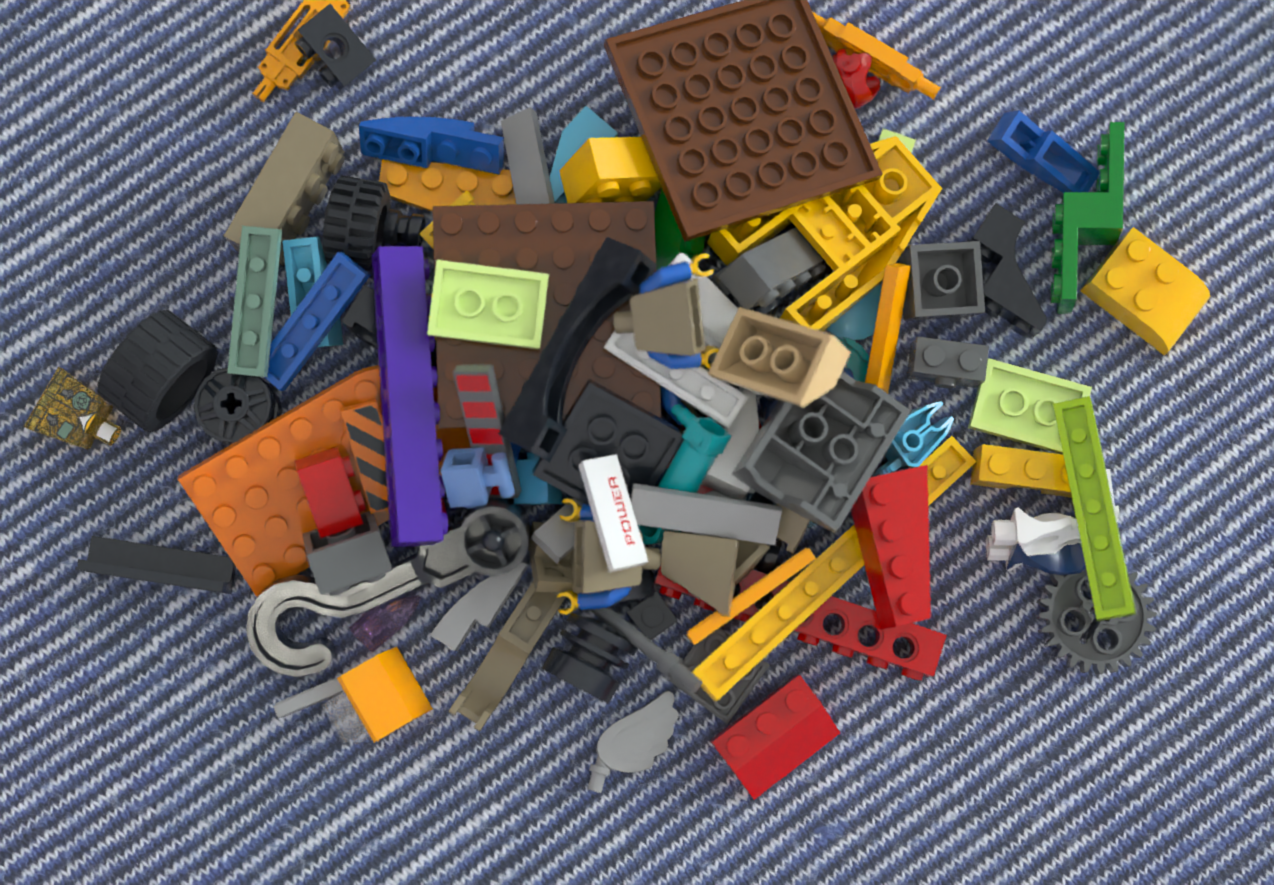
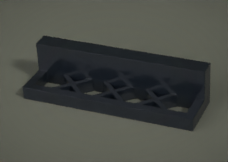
M92 536L87 560L78 559L76 570L231 594L236 566L230 557Z

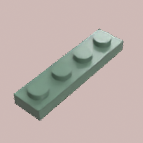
M242 226L227 373L268 377L282 230Z

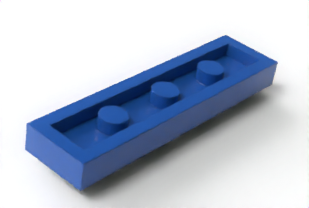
M338 252L271 342L268 377L264 378L280 391H285L371 276L343 252Z

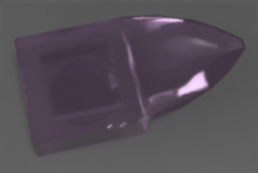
M415 595L403 598L387 605L383 609L379 605L365 612L349 629L373 653L408 622L418 607L421 597Z

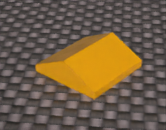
M397 646L372 657L337 678L374 743L433 709Z

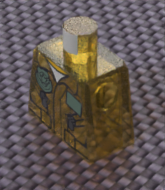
M60 367L57 368L23 426L41 435L86 450L92 446L95 439L111 446L116 442L121 433L120 426L107 420L113 406L75 375Z

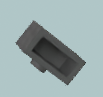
M917 336L910 344L906 379L935 382L934 386L953 389L956 388V385L977 388L986 379L989 346Z

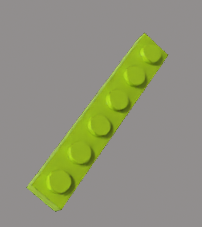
M1087 396L1054 403L1053 406L1096 619L1101 621L1135 615L1134 601L1091 397Z

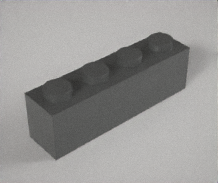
M794 228L741 254L719 278L744 309L750 310L757 305L764 309L777 298L782 299L793 289L798 290L809 280L811 282L827 270V267L824 264L826 261L801 232Z

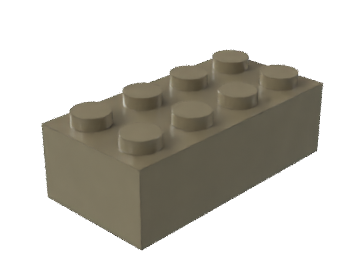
M298 112L294 113L224 234L226 240L238 253L240 251L242 226L282 230L279 265H285L282 241L295 239L297 234L302 235L310 221L308 216L314 204L319 205L327 192L326 183L332 174L336 175L340 171L344 163V150L334 131Z

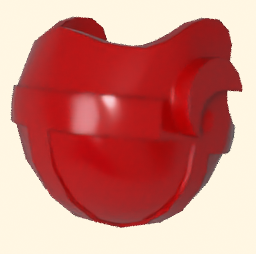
M845 48L838 50L832 58L854 109L861 108L863 105L871 102L880 89V80L877 77L871 76L866 78L871 67L872 58L868 53L858 55L852 53V55H848Z

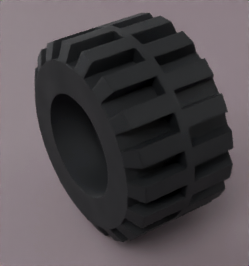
M343 175L339 177L332 188L324 219L323 252L328 264L338 252H343L365 271L372 272V255L379 246H385L383 243V229L387 212L390 209V193L386 183Z

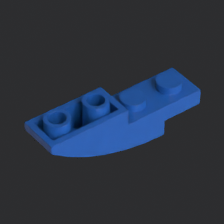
M391 117L361 121L359 124L361 155L428 168L432 161L494 174H500L504 167V137L475 132L474 122L438 117Z

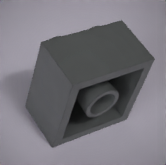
M980 241L909 245L905 248L899 257V263L911 265L903 308V321L972 317L985 313Z
M370 511L361 514L362 525L320 538L317 529L302 534L306 556L321 596L328 593L331 596L342 594L348 591L353 584L362 581L373 583L383 579L386 573L393 571L374 514H370Z

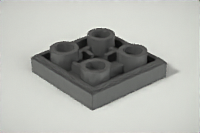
M721 628L716 629L691 648L683 659L682 665L692 672L731 636ZM762 659L716 702L702 687L695 693H692L674 677L668 681L728 724L770 665Z

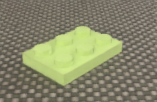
M437 260L428 336L540 350L549 274Z
M988 358L986 379L978 387L968 428L1063 454L1053 404L1090 396L1092 387Z

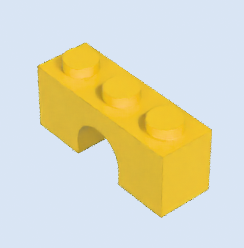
M985 444L974 449L973 458L977 462L972 465L970 485L1001 489L1011 487L1041 490V494L1072 498L1063 454Z

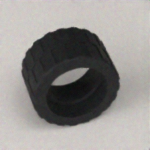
M169 310L158 311L141 321L116 347L101 371L97 384L98 394L145 432H154L169 424L194 399L199 386L211 374L218 356L217 347Z

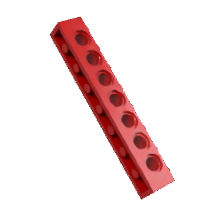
M660 564L654 583L661 587L660 594L680 600L681 594L695 598L693 605L710 611L715 610V608L702 599H697L680 584L674 583L662 575ZM752 569L747 577L737 584L739 589L738 595L768 574ZM784 581L771 590L769 594L772 599L790 582ZM830 596L793 630V632L799 633L797 637L799 641L818 646L819 640L832 644L831 651L852 658L855 652L867 656V664L885 670L891 664L902 668L901 675L921 682L923 676L934 677L947 636L946 634L913 623L880 629L875 610ZM753 603L733 617V619L747 622L759 610ZM829 614L836 615L841 621V629L836 635H830L824 630L823 621ZM863 626L871 627L876 635L874 643L869 647L862 645L858 639V632ZM899 637L906 639L910 645L909 654L905 658L897 657L893 651V643Z

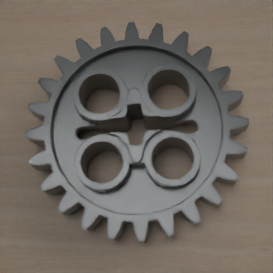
M1087 569L1081 573L1064 575V577L1058 574L1050 575L1055 586H1042L1041 589L1048 595V598L1039 599L1036 603L1044 607L1045 612L1035 615V618L1046 621V626L1040 628L1038 633H1049L1051 638L1046 641L1044 646L1056 645L1058 647L1054 655L1055 659L1066 655L1068 656L1066 667H1074L1080 662V673H1088L1091 665H1093L1095 675H1101L1104 672L1105 665L1110 673L1118 672V662L1123 667L1132 665L1129 655L1135 658L1143 656L1138 645H1151L1152 642L1144 634L1156 631V627L1148 624L1147 619L1157 616V612L1147 610L1146 605L1152 603L1154 597L1143 598L1141 593L1146 590L1148 585H1135L1134 581L1138 576L1137 572L1128 575L1136 614L1093 623L1087 634L1085 644H1082L1080 639L1094 619V615L1090 613V610L1094 609L1093 599L1088 600L1081 593L1082 583L1084 581L1089 582ZM1067 613L1074 614L1079 621L1076 632L1068 630L1065 626L1064 619ZM1101 630L1109 634L1111 638V645L1108 650L1102 649L1097 643V635Z

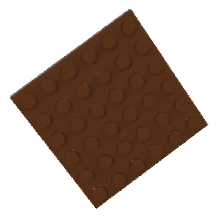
M742 0L605 40L603 46L684 242L879 180L883 175L807 0Z
M654 201L433 206L434 277L437 260L549 274L540 350L436 337L438 404L440 407L439 428H466L453 375L457 365H493L504 417L507 416L518 399L524 383L529 379L540 359L542 350L547 346L557 328L560 317L565 313L573 299L577 286L584 279L596 252L601 248L606 237L641 250L656 264ZM630 299L619 306L602 323L583 350L566 391L562 421L589 378L661 418L660 385L604 349L605 344L615 331L613 321L615 312L631 311Z

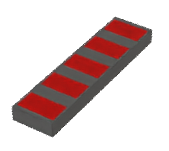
M457 365L453 375L471 448L484 447L489 466H493L492 455L499 452L506 454L515 494L509 498H518L521 493V486L511 443L498 435L504 424L505 417L493 365ZM498 486L492 487L489 498H503L500 496Z

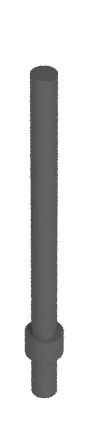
M610 607L590 609L593 614L614 628L622 637L657 664L656 668L666 677H674L692 693H695L701 687L702 680L682 665L683 661L671 651L665 652Z

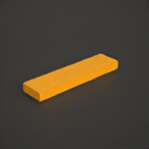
M901 263L885 266L865 383L874 384L887 394L911 265Z
M809 548L803 549L732 599L730 617L722 616L718 611H715L688 630L686 636L692 645L697 644L814 561L816 557Z

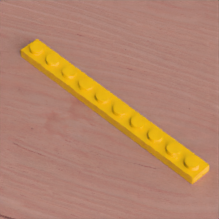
M953 436L949 437L920 464V466L928 465V506L977 462ZM854 525L692 671L694 675L702 680L701 687L715 702L864 566Z

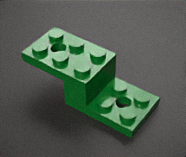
M1110 122L1106 134L1100 135V144H1097L1096 166H1103V169H1100L1099 179L1096 180V192H1064L1061 204H1055L1054 213L1052 214V234H1058V239H1054V247H1052L1051 269H1058V274H1054L1053 282H1051L1050 302L1057 303V314H1071L1077 300L1078 245L1116 246L1123 230L1125 122Z

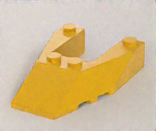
M897 136L870 144L883 173L879 180L711 233L707 242L708 245L727 266L741 254L769 241L793 223L834 272L787 307L779 319L824 332L883 281L885 266L896 264L942 190L941 186Z

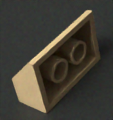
M739 307L708 375L804 407L835 387L850 352L832 334Z

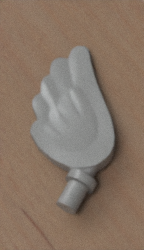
M664 691L643 707L614 722L603 731L597 741L596 751L598 756L595 765H590L589 771H592L588 790L602 793L606 775H610L611 769L632 773L641 772L653 766L654 757L667 750V740L673 735V725L679 717L678 711L672 707L675 700L673 693Z

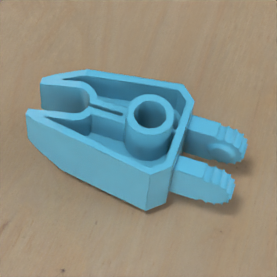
M942 401L911 410L884 454L888 462L876 469L873 477L892 473L897 469L906 470L919 467L947 436L954 420L950 416L942 418L934 425L929 426L930 417L943 405Z

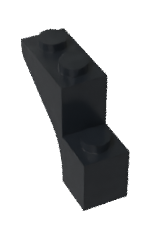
M995 203L970 239V241H980L981 261L995 264V267L983 284L985 313L993 317H998L999 315L1010 322L1009 327L1022 336L1027 337L1030 335L1034 337L1042 331L1047 318L1015 259L1016 240L1026 222Z

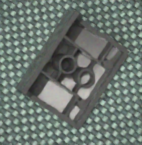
M842 371L834 388L804 407L779 399L732 472V475L760 495L835 533L838 531L911 410L878 386L856 381Z

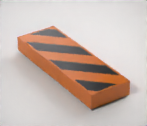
M373 399L341 408V415L370 514L387 510L388 494L383 421L377 400Z

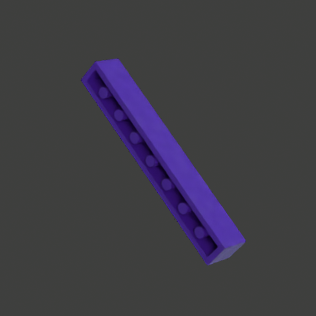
M379 246L372 255L391 547L436 545L444 541L443 535H447L448 518L445 512L442 513L441 498L445 496V486L442 476H439L438 461L442 460L443 447L441 439H436L435 425L439 424L440 407L438 402H434L433 388L437 386V369L435 366H431L430 352L434 351L435 337L428 336L427 334L428 316H430L432 302L431 295L426 294L425 280L429 279L430 273L429 260L423 258V247Z

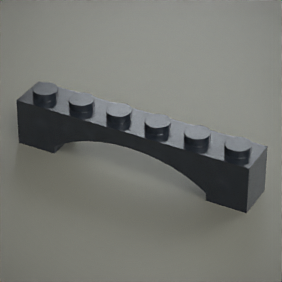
M605 238L601 248L596 252L584 279L577 286L576 293L568 308L560 317L558 326L551 339L542 350L540 359L529 379L524 383L512 410L505 417L504 424L498 435L550 463L568 430L562 426L564 400L570 378L583 350L602 323L632 296L639 294L641 284L653 275L657 264L641 250L612 238Z

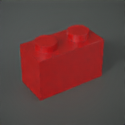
M338 447L295 460L296 469L320 538L363 524L360 512L367 509L360 489L352 491L349 478L355 477L349 456L341 458Z

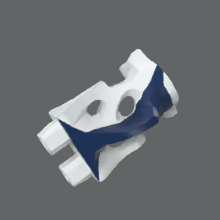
M1106 469L1118 525L1119 506H1115L1110 469ZM1015 508L1011 520H993L991 535H988L986 538L987 560H1005L1006 570L1008 571L1014 570L1021 564H1026L1046 573L1058 575L1077 574L1086 569L1077 520L1071 517V515L1046 513L1032 518L1020 508Z

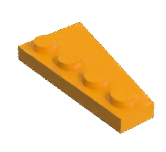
M384 159L381 162L379 182L387 184L390 199L421 210L425 209L433 212V206H450L465 191H468L474 197L472 201L475 205L516 204L510 170L502 169L500 174H494L445 163L431 162L428 168Z

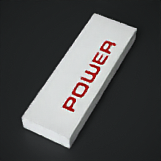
M617 455L582 461L579 464V469L609 572L644 565L648 562Z

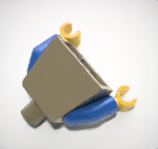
M707 254L696 255L690 260L689 264L683 261L657 270L641 284L639 294L630 298L631 311L615 312L613 321L616 333H634L636 349L647 351L649 358L669 369L699 368L701 364L710 369L712 363H708V357L712 353H718L719 349L713 345L705 346L698 278L691 279L692 275L706 277L712 274L713 270L701 272L697 267L700 259L710 256Z
M564 499L562 501L564 504L573 505L574 512L569 517L559 515V517L570 523L575 522L573 591H565L557 595V597L567 596L571 600V607L558 610L561 614L574 612L578 607L581 610L608 608L629 595L631 586L640 585L642 569H659L661 563L659 548L644 547L648 559L647 563L609 572L590 504H584L581 507L578 502L571 499Z

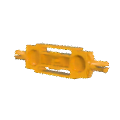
M304 0L265 50L267 56L258 66L264 79L255 91L252 92L253 96L257 99L259 98L264 103L275 87L288 91L297 78L300 80L303 78L315 60L311 57L303 66H298L305 57L296 47L295 42L297 39L293 34L329 4L344 18L350 11V6L346 0ZM306 9H309V12L305 15V17L295 28V30L292 32L289 38L285 41L280 49H276L280 42L283 40V38L293 27V25L303 14V12ZM329 40V41H325V43H324V49H325L326 46L329 44L330 40Z
M813 12L827 46L834 49L836 53L843 48L846 49L848 55H852V53L857 55L868 53L872 58L871 67L868 72L908 94L916 89L934 100L941 87L924 78L921 70L907 63L908 57L849 22L845 26L831 17L824 19Z

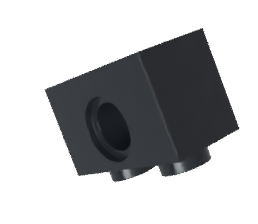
M331 4L327 5L293 34L297 39L295 45L302 55L307 59L312 57L321 67L318 73L330 87L336 86L339 90L348 85L376 61L375 57ZM325 41H334L339 45L341 50L339 58L333 59L325 54Z

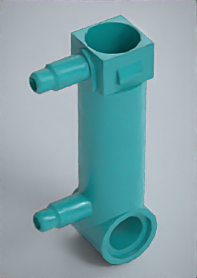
M676 404L672 407L671 413L686 427L682 436L684 440L658 487L697 493L718 454L723 453L732 435L711 417L697 418L688 409L683 408L680 404ZM637 524L639 531L642 533V542L647 545L662 543L664 531L681 533L678 530Z

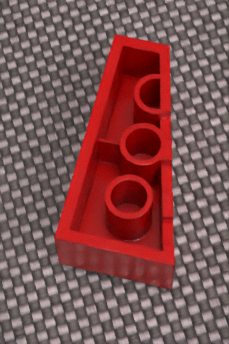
M928 465L870 477L850 510L880 629L930 619Z

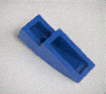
M1020 110L1004 113L987 140L989 144L1018 166L1062 193L1089 192L1099 176L1100 171L1052 130L1043 131Z

